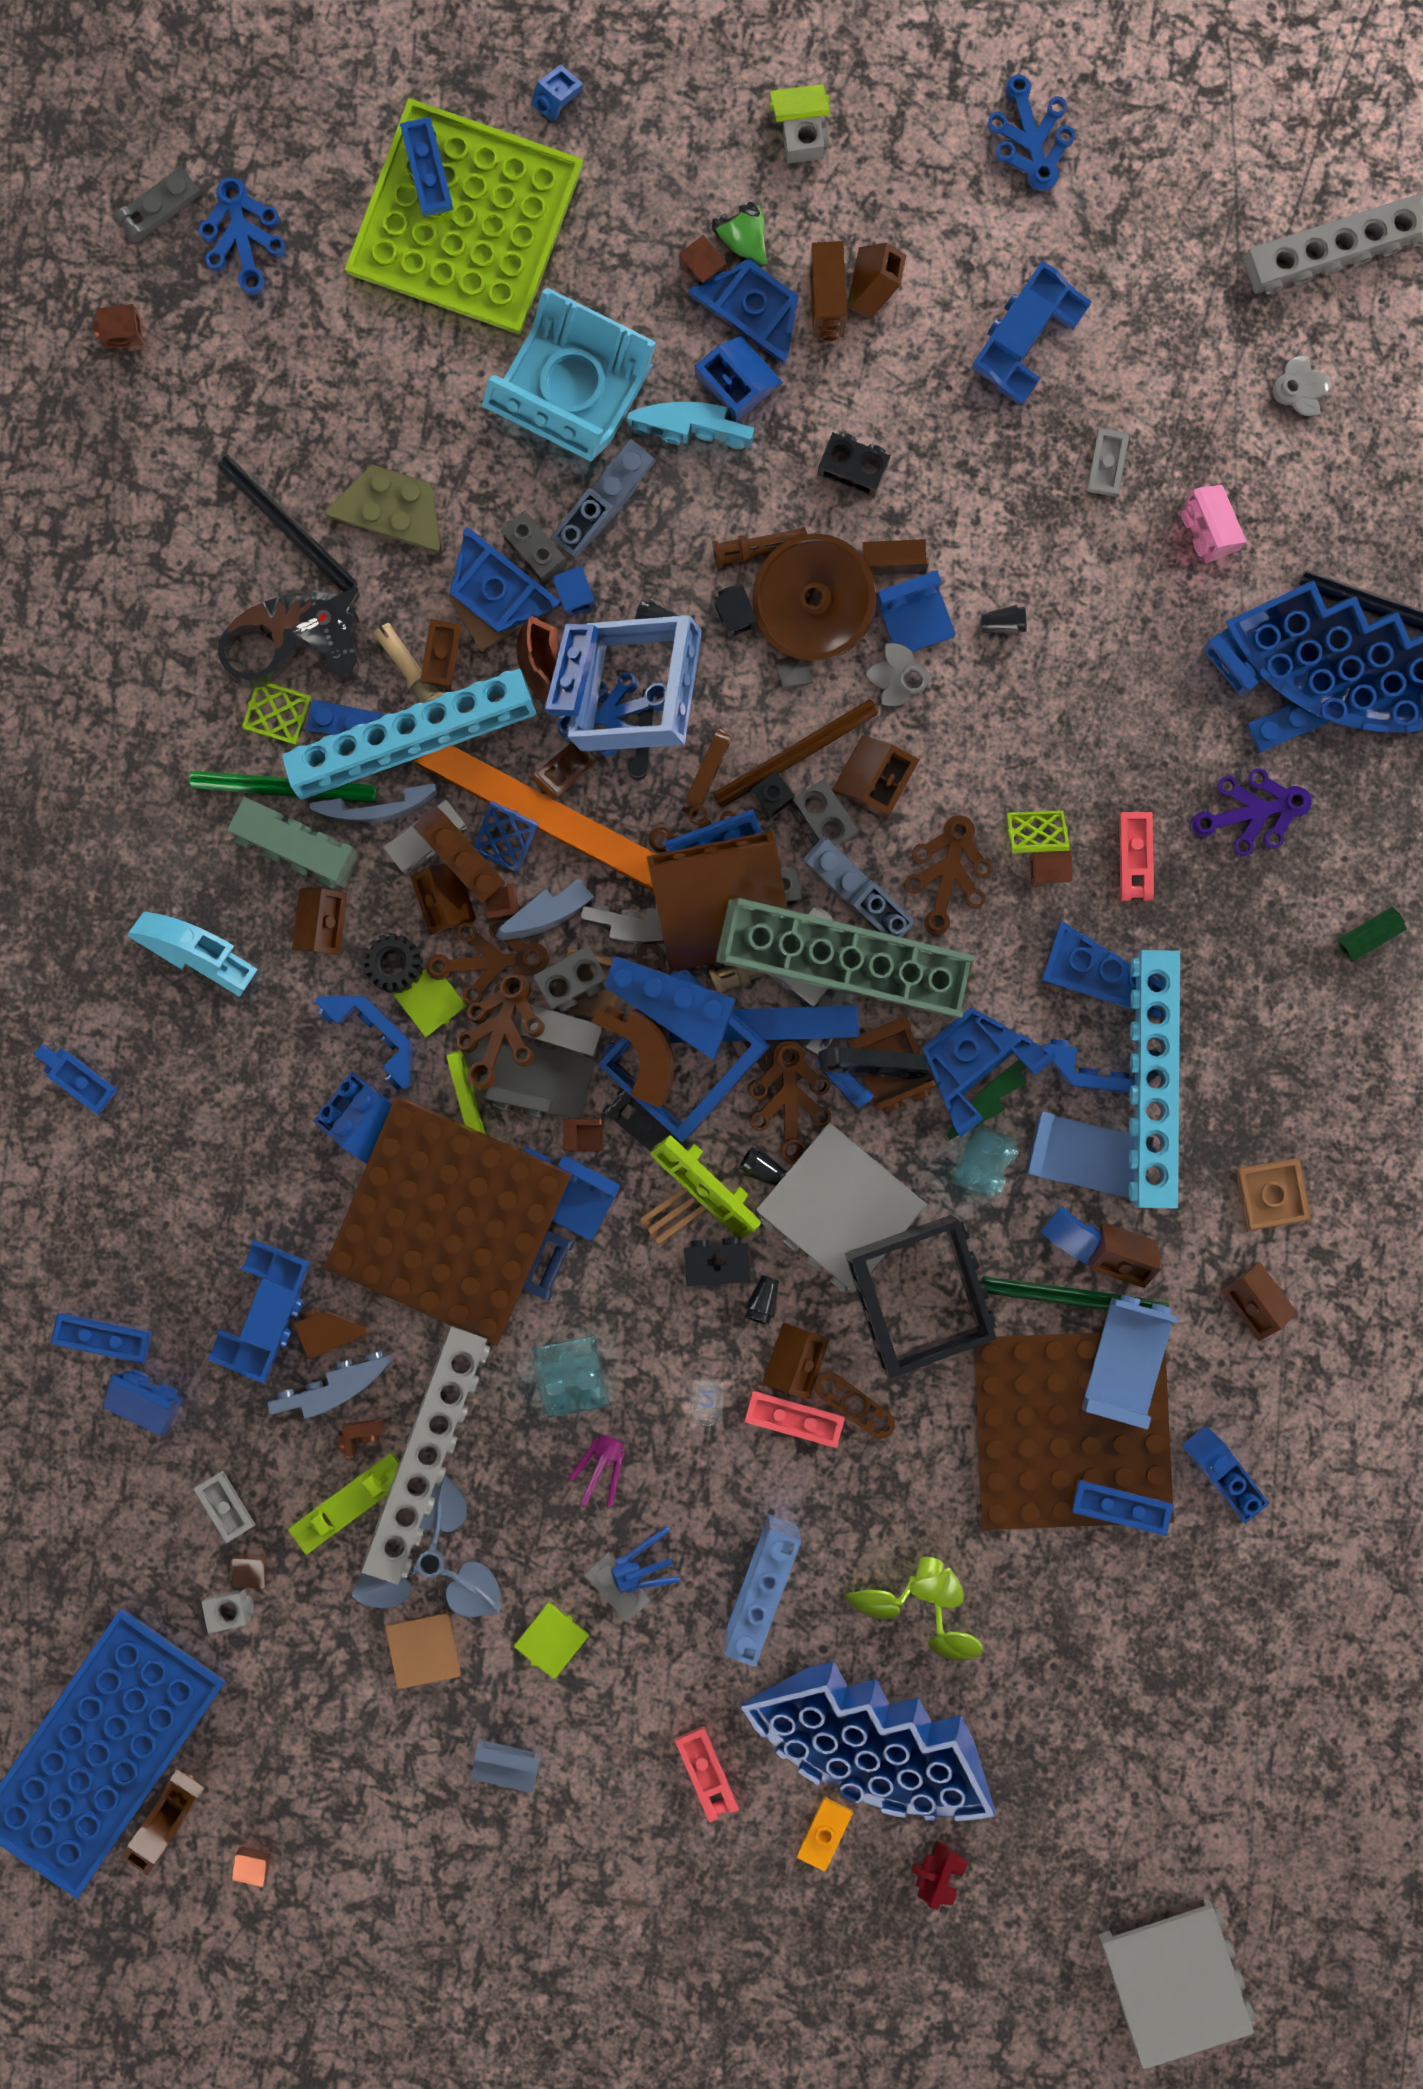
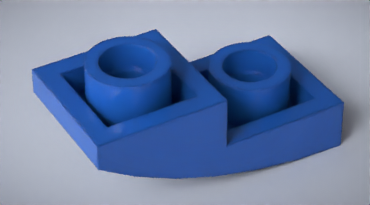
M1063 1206L1056 1211L1040 1231L1061 1249L1089 1265L1091 1256L1101 1245L1100 1231L1091 1223L1086 1227Z

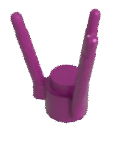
M601 1434L598 1440L593 1439L590 1448L568 1477L570 1482L574 1481L593 1454L596 1453L594 1459L598 1461V1464L580 1503L581 1507H586L605 1464L611 1466L614 1461L607 1506H613L621 1463L626 1454L621 1451L624 1443L604 1434Z

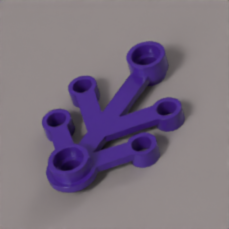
M1257 768L1249 773L1247 777L1248 784L1255 789L1262 788L1278 799L1265 802L1238 786L1237 780L1234 777L1225 776L1217 783L1218 792L1223 796L1234 798L1247 807L1217 815H1212L1210 812L1205 811L1200 812L1191 819L1190 830L1196 837L1206 838L1212 835L1218 827L1251 820L1242 836L1233 843L1234 853L1237 856L1244 857L1253 851V841L1268 816L1281 812L1273 829L1265 833L1263 837V843L1267 848L1276 849L1283 844L1284 833L1294 817H1301L1309 811L1312 803L1311 796L1306 789L1300 786L1284 788L1269 779L1265 770ZM1258 773L1262 776L1263 781L1261 784L1253 781V774ZM1223 781H1229L1232 784L1231 791L1223 789ZM1292 796L1300 798L1301 805L1299 807L1291 803ZM1205 818L1210 822L1209 829H1203L1200 826L1201 819ZM1270 834L1278 836L1279 841L1276 845L1269 842ZM1240 841L1248 844L1247 852L1239 850L1238 843Z

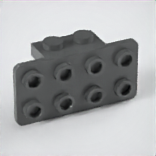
M491 1035L478 1041L477 1048L473 1052L466 1053L465 1060L468 1071L473 1064L482 1062ZM504 1039L493 1069L496 1073L494 1085L486 1090H479L473 1086L475 1096L492 1100V1107L510 1111L511 1105L523 1107V1114L539 1118L542 1117V1112L579 1119L583 1114L594 1062L589 1057L524 1043L534 1053V1060L529 1066L522 1067L514 1061L512 1056L513 1050L508 1040ZM523 1052L519 1060L525 1059L528 1052ZM488 1074L483 1075L480 1082L485 1081Z

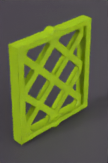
M272 683L264 687L254 688L251 700L248 702L249 707L242 729L297 745L303 724L306 722L305 717L312 696ZM266 687L278 690L279 692L270 696ZM263 689L267 698L257 703L258 691ZM287 693L301 698L291 702ZM283 695L287 705L277 709L273 700ZM304 701L303 712L298 716L294 706ZM269 702L274 712L263 716L259 707ZM256 709L260 719L250 723L251 712ZM291 709L295 718L284 723L280 713ZM277 716L281 725L271 730L266 720ZM297 722L296 733L294 736H291L287 727ZM263 723L266 731L254 727ZM283 729L288 738L274 733Z
M1063 810L1007 813L1008 837H1010L1012 853L1069 851L1068 827L1065 823ZM1056 819L1061 821L1060 828L1052 824ZM1013 820L1021 824L1017 829L1012 828ZM1034 820H1037L1041 822L1042 825L1039 828H1036L1032 826L1031 823ZM1049 827L1053 829L1055 832L1051 835H1048L1044 833L1043 830ZM1027 828L1033 831V833L1026 836L1021 831ZM1059 834L1064 837L1063 843L1055 839ZM1039 835L1045 838V840L1040 844L1034 841L1033 838ZM1018 836L1019 838L1023 839V841L1019 844H1016L1014 841V837Z

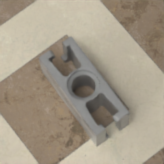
M444 800L437 806L461 833L468 829L447 800ZM416 823L383 847L406 876L436 854L413 828Z
M530 1004L535 1016L539 1017L544 1023L545 1030L539 1037H530L523 1028L524 1019L522 1017L518 1030L521 1036L595 1058L604 1027ZM533 1023L530 1026V1031L535 1030L538 1027V1023Z

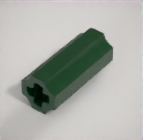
M1392 906L1336 940L1343 955L1350 962H1353L1404 932L1407 928L1401 914Z

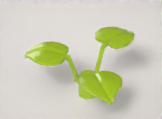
M922 1557L919 1559L916 1576H910L909 1583L899 1598L895 1599L892 1593L883 1590H864L845 1593L844 1595L845 1599L862 1614L875 1619H890L899 1615L900 1608L898 1606L903 1605L911 1592L920 1600L935 1603L938 1636L929 1638L928 1644L932 1651L943 1658L957 1661L971 1660L982 1656V1644L975 1637L963 1632L945 1633L943 1630L941 1607L954 1608L961 1606L964 1601V1593L960 1582L951 1568L943 1570L944 1564L936 1558Z

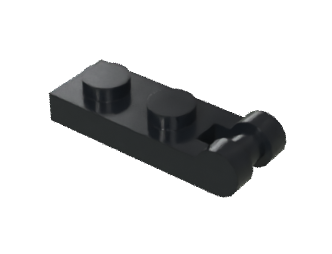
M643 689L642 697H644L646 689ZM652 708L634 714V716L640 717L639 727L653 725L654 710ZM650 747L636 748V756L628 765L629 776L632 780L642 781L646 777Z
M623 1088L617 1092L618 1097L611 1105L607 1104L602 1110L649 1151L670 1135L685 1149L690 1144L687 1140L684 1142L678 1140ZM629 1104L635 1111L627 1120L620 1113Z

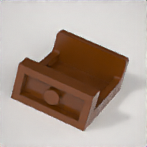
M907 1015L859 1035V1038L847 1040L848 1047L853 1049L921 1054L911 1032V1025ZM930 1074L919 1078L861 1075L866 1089L874 1095L871 1101L875 1110L878 1111L883 1108L885 1114L903 1107L900 1102L901 1100L912 1096L915 1102L932 1095L930 1088L936 1086Z

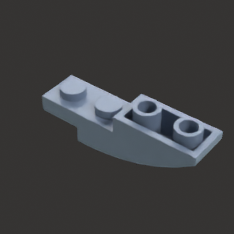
M630 439L593 488H588L550 538L573 557L578 556L638 489V483L653 466L656 459Z
M822 837L803 858L802 861L820 877L819 880L877 932L902 938L915 923L874 881L867 878L827 838Z
M381 1350L364 1355L365 1361L352 1364L351 1359L334 1363V1370L326 1373L329 1385H325L324 1380L306 1384L307 1391L294 1394L293 1388L274 1393L276 1399L267 1402L270 1415L302 1407L304 1419L328 1411L354 1397L372 1384L393 1361L392 1354L383 1356Z

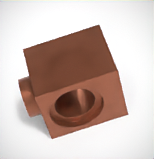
M134 304L96 309L97 320H93V330L96 339H100L106 349L144 345L141 316Z

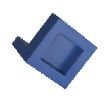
M582 566L553 576V581L567 618L596 608L595 600Z

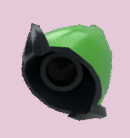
M749 201L747 205H740L739 213L731 218H727L726 213L722 214L719 219L713 218L712 231L715 235L720 236L721 240L732 252L746 260H751L758 266H765L767 264L764 248V216L759 204L756 205L754 202Z

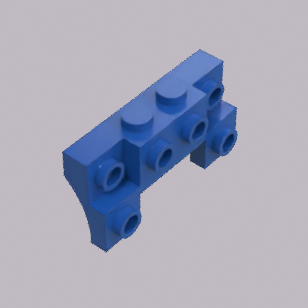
M1042 260L1021 293L1018 295L1014 292L1004 308L1008 312L1002 320L997 318L987 333L990 339L973 362L971 369L997 385V391L1023 406L1039 382L1040 377L1026 368L1022 361L1052 317L1071 330H1074L1092 301L1072 287L1057 269Z
M252 1240L250 1251L241 1270L264 1279H261L241 1335L238 1336L219 1329L211 1355H209L207 1360L236 1371L247 1378L261 1383L267 1382L277 1353L282 1347L286 1348L290 1342L293 1330L289 1329L292 1318H298L302 1310L304 1300L300 1299L301 1289L311 1261L289 1254L282 1249L263 1242Z

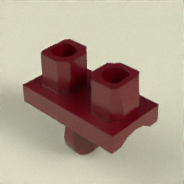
M936 1841L932 1855L926 1854L923 1864L917 1862L912 1864L911 1871L918 1875L915 1884L919 1888L917 1896L927 1902L929 1908L938 1910L940 1905L952 1906L957 1896V1889L952 1884H948L951 1874L962 1876L965 1873L968 1861L953 1851L946 1843Z

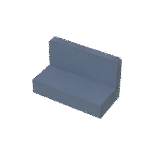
M479 1740L474 1755L475 1760L471 1778L531 1793L534 1789L542 1754Z

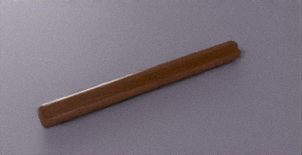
M868 699L718 789L713 794L715 801L721 808L750 792L752 788L775 771L780 774L875 717L879 712L873 700Z

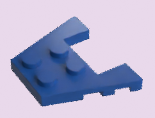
M971 1007L963 1013L962 1018H957L922 1047L928 1058L929 1066L951 1116L953 1125L960 1137L965 1135L983 1119L963 1094L1007 1057L1014 1054L1034 1076L1056 1058L1055 1053L1051 1049L1032 1042L1030 1038L1013 1032L1002 1023Z

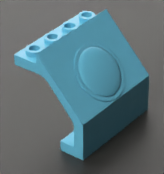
M546 288L541 293L532 329L506 376L502 379L493 375L488 379L482 407L592 461L613 440L652 369L653 364H651L657 342Z

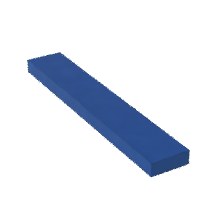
M857 1005L732 1010L764 1041L859 1038ZM729 1024L727 1025L722 1042L747 1041ZM669 1031L670 1043H687Z

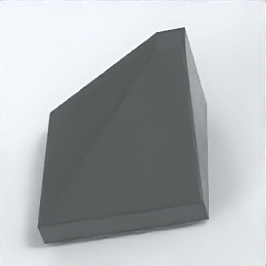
M790 656L774 661L783 691L813 683L807 661Z

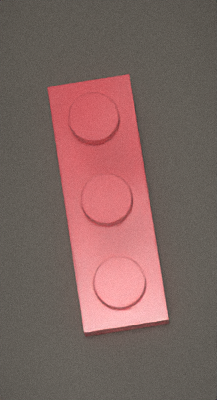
M753 1390L744 1422L837 1448L845 1416Z

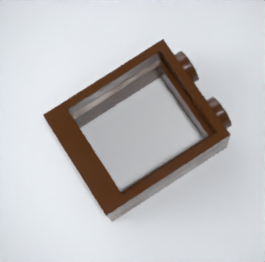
M843 241L813 242L809 264L813 338H820L822 341L830 342L838 340L839 337H844L847 299Z

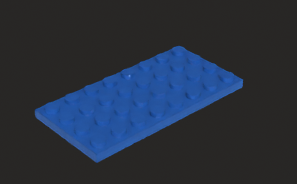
M121 1608L0 1783V1846L77 1899L227 1680Z

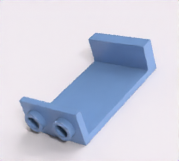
M1043 1111L1038 1112L1024 1174L1129 1198V1183L1134 1182V1169L1129 1167V1152L1134 1150V1137H1130V1134L1057 1117L1054 1116L1055 1114ZM1148 1136L1146 1147L1150 1152L1155 1153L1157 1146L1153 1145L1154 1137ZM1146 1176L1148 1183L1150 1182V1177Z
M1122 1294L1121 1300L1111 1299L1081 1409L1092 1414L1148 1429L1151 1416L1147 1415L1166 1344L1172 1323H1178L1179 1317L1170 1315L1172 1308L1153 1303L1152 1308L1149 1309L1139 1306L1141 1299Z

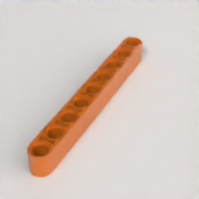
M449 746L412 761L426 771L488 804L494 801L512 811H517L518 814L539 823L537 830L654 891L647 862V856L657 855L654 852L454 746Z

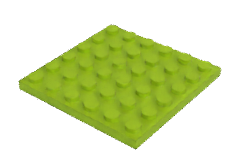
M408 98L347 261L345 272L359 279L521 335L582 171L584 160ZM430 116L454 210L423 217L400 123Z

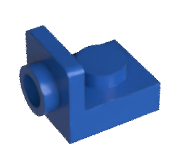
M560 64L537 81L531 104L551 122H554L558 119L561 108L581 93L584 84Z

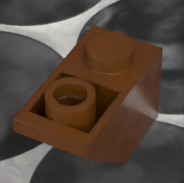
M887 242L859 247L847 308L866 319H871L901 285L907 255Z

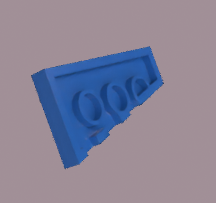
M618 956L614 957L604 987L715 1060L736 998Z

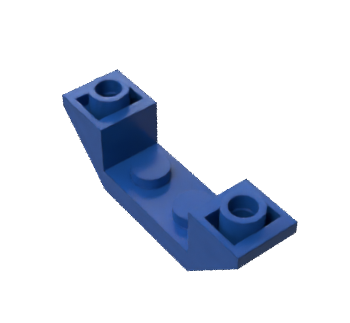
M319 996L315 1000L320 1006L317 1013L329 1024L335 1021L337 1024L342 1025L359 1009L360 1012L357 1016L369 1028L373 1025L377 1026L383 1032L379 1038L389 1048L394 1050L398 1047L400 1049L382 1067L388 1073L384 1078L396 1090L402 1087L404 1090L409 1091L413 1087L412 1041L365 996Z
M1050 1039V1044L1042 1045L1044 1048L1047 1047L1055 1053L1056 1058L1050 1064L1069 1087L1130 1094L1131 1085L1135 1086V1073H1133V1079H1129L1130 1073L1111 1071L1110 1077L1100 1076L1097 1069L1079 1068V1073H1075L1077 1047H1070L1068 1040ZM1148 1050L1152 1056H1158L1161 1052ZM1150 1071L1146 1077L1147 1083L1159 1074L1155 1071Z

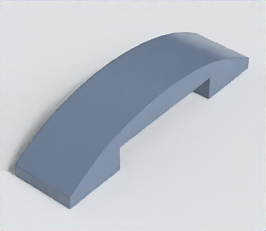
M435 784L403 788L405 801L346 810V804L340 798L310 803V809L316 815L336 822L374 824L409 815L430 803L439 795Z

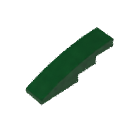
M1020 1060L1011 1064L990 1081L970 1101L971 1105L983 1118L977 1125L1005 1110L999 1098L1027 1084L1021 1073L1027 1068ZM953 1123L944 1134L946 1141L959 1136Z

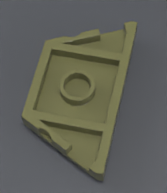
M371 465L326 509L325 515L327 518L439 554L441 553L442 549L431 483Z

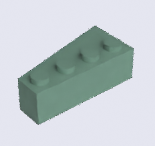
M243 797L227 831L235 835L233 841L248 849L253 844L263 849L261 855L277 863L282 858L291 863L289 867L291 870L303 876H307L308 872L319 876L318 883L332 890H335L337 885L344 889L346 888L362 856L352 846L345 843L340 845L332 837L322 832L315 833L304 824L291 818L286 819L282 814L246 797Z

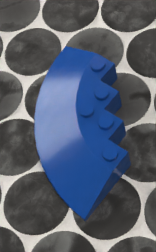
M1311 581L1225 621L1236 644L1256 671L1284 697L1306 711L1331 722L1369 731L1413 732L1423 730V633L1409 638L1398 612L1389 613L1367 623L1357 597L1347 598L1326 608L1315 581Z
M835 1661L805 1668L743 1702L741 1705L742 1710L762 1738L767 1737L776 1747L775 1752L782 1759L788 1758L798 1766L797 1771L813 1783L819 1785L823 1781L840 1789V1797L855 1804L864 1801L872 1806L881 1808V1813L906 1818V1814L924 1816V1821H936V1817H954L955 1821H968L995 1816V1808L975 1742L961 1715L931 1722L919 1697L889 1704L877 1679L847 1686Z

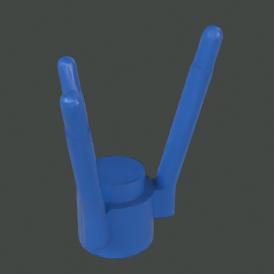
M669 1526L654 1534L627 1555L615 1559L617 1566L611 1568V1574L619 1592L626 1590L627 1593H630L637 1589L680 1582L679 1576L641 1581L643 1580V1575L672 1565V1559H667L641 1569L637 1562L630 1563L632 1559L669 1533L671 1530Z

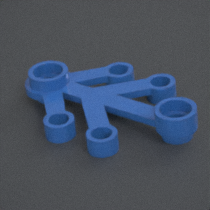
M1014 75L1007 82L1005 95L1010 102L1017 105L1024 132L1009 124L1006 116L1001 112H994L990 115L987 127L992 134H1000L1029 150L1032 161L1015 153V147L1009 141H1003L998 145L996 159L1000 163H1008L1026 173L1029 184L1035 190L1047 191L1052 189L1058 181L1059 171L1056 165L1065 149L1072 145L1075 131L1070 126L1060 127L1055 136L1056 143L1045 158L1042 145L1056 121L1064 116L1067 103L1060 96L1051 98L1048 103L1047 113L1037 129L1028 98L1031 91V83L1024 75ZM1020 83L1024 85V89L1017 90L1014 84ZM1059 104L1062 110L1054 111L1052 105ZM1000 120L1003 125L995 127L992 121ZM1060 134H1068L1070 136V140H1062L1060 138ZM1008 149L1011 154L1003 156L1000 150ZM1040 170L1047 171L1049 176L1042 178L1038 172Z
M225 178L216 189V196L219 202L208 219L199 225V233L204 241L214 242L219 237L218 225L228 212H230L231 223L215 248L206 254L205 261L212 271L219 272L223 270L226 265L225 256L236 241L242 270L238 275V283L244 293L257 295L263 290L265 280L261 272L255 268L249 238L266 247L268 253L274 258H280L285 254L286 245L279 236H271L245 220L242 208L258 216L263 226L269 229L275 228L279 224V215L275 208L265 207L249 197L247 188L241 180ZM236 191L238 194L235 198L230 199L227 197L229 192ZM267 214H274L272 221L264 220ZM206 228H214L213 233L205 235L204 231ZM274 243L281 244V248L279 250H271V246ZM220 257L221 260L218 264H211L212 258ZM250 280H257L258 283L255 287L247 286Z
M624 672L619 676L618 684L611 694L608 686L601 681L600 689H603V691L599 694L598 703L604 702V704L596 712L594 727L601 724L609 729L639 727L636 725L631 726L620 720V718L651 708L655 711H663L667 687L663 683H654L646 689L644 697L619 705L626 693H633L637 690L639 680L632 672ZM632 679L631 683L625 686V683ZM561 715L558 720V732L564 740L572 742L568 738L569 727L567 726L571 716ZM617 749L598 751L603 756L609 757L612 756L617 751Z

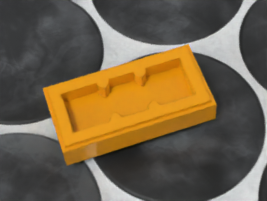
M824 1796L799 1847L796 1858L826 1872L853 1815V1810Z

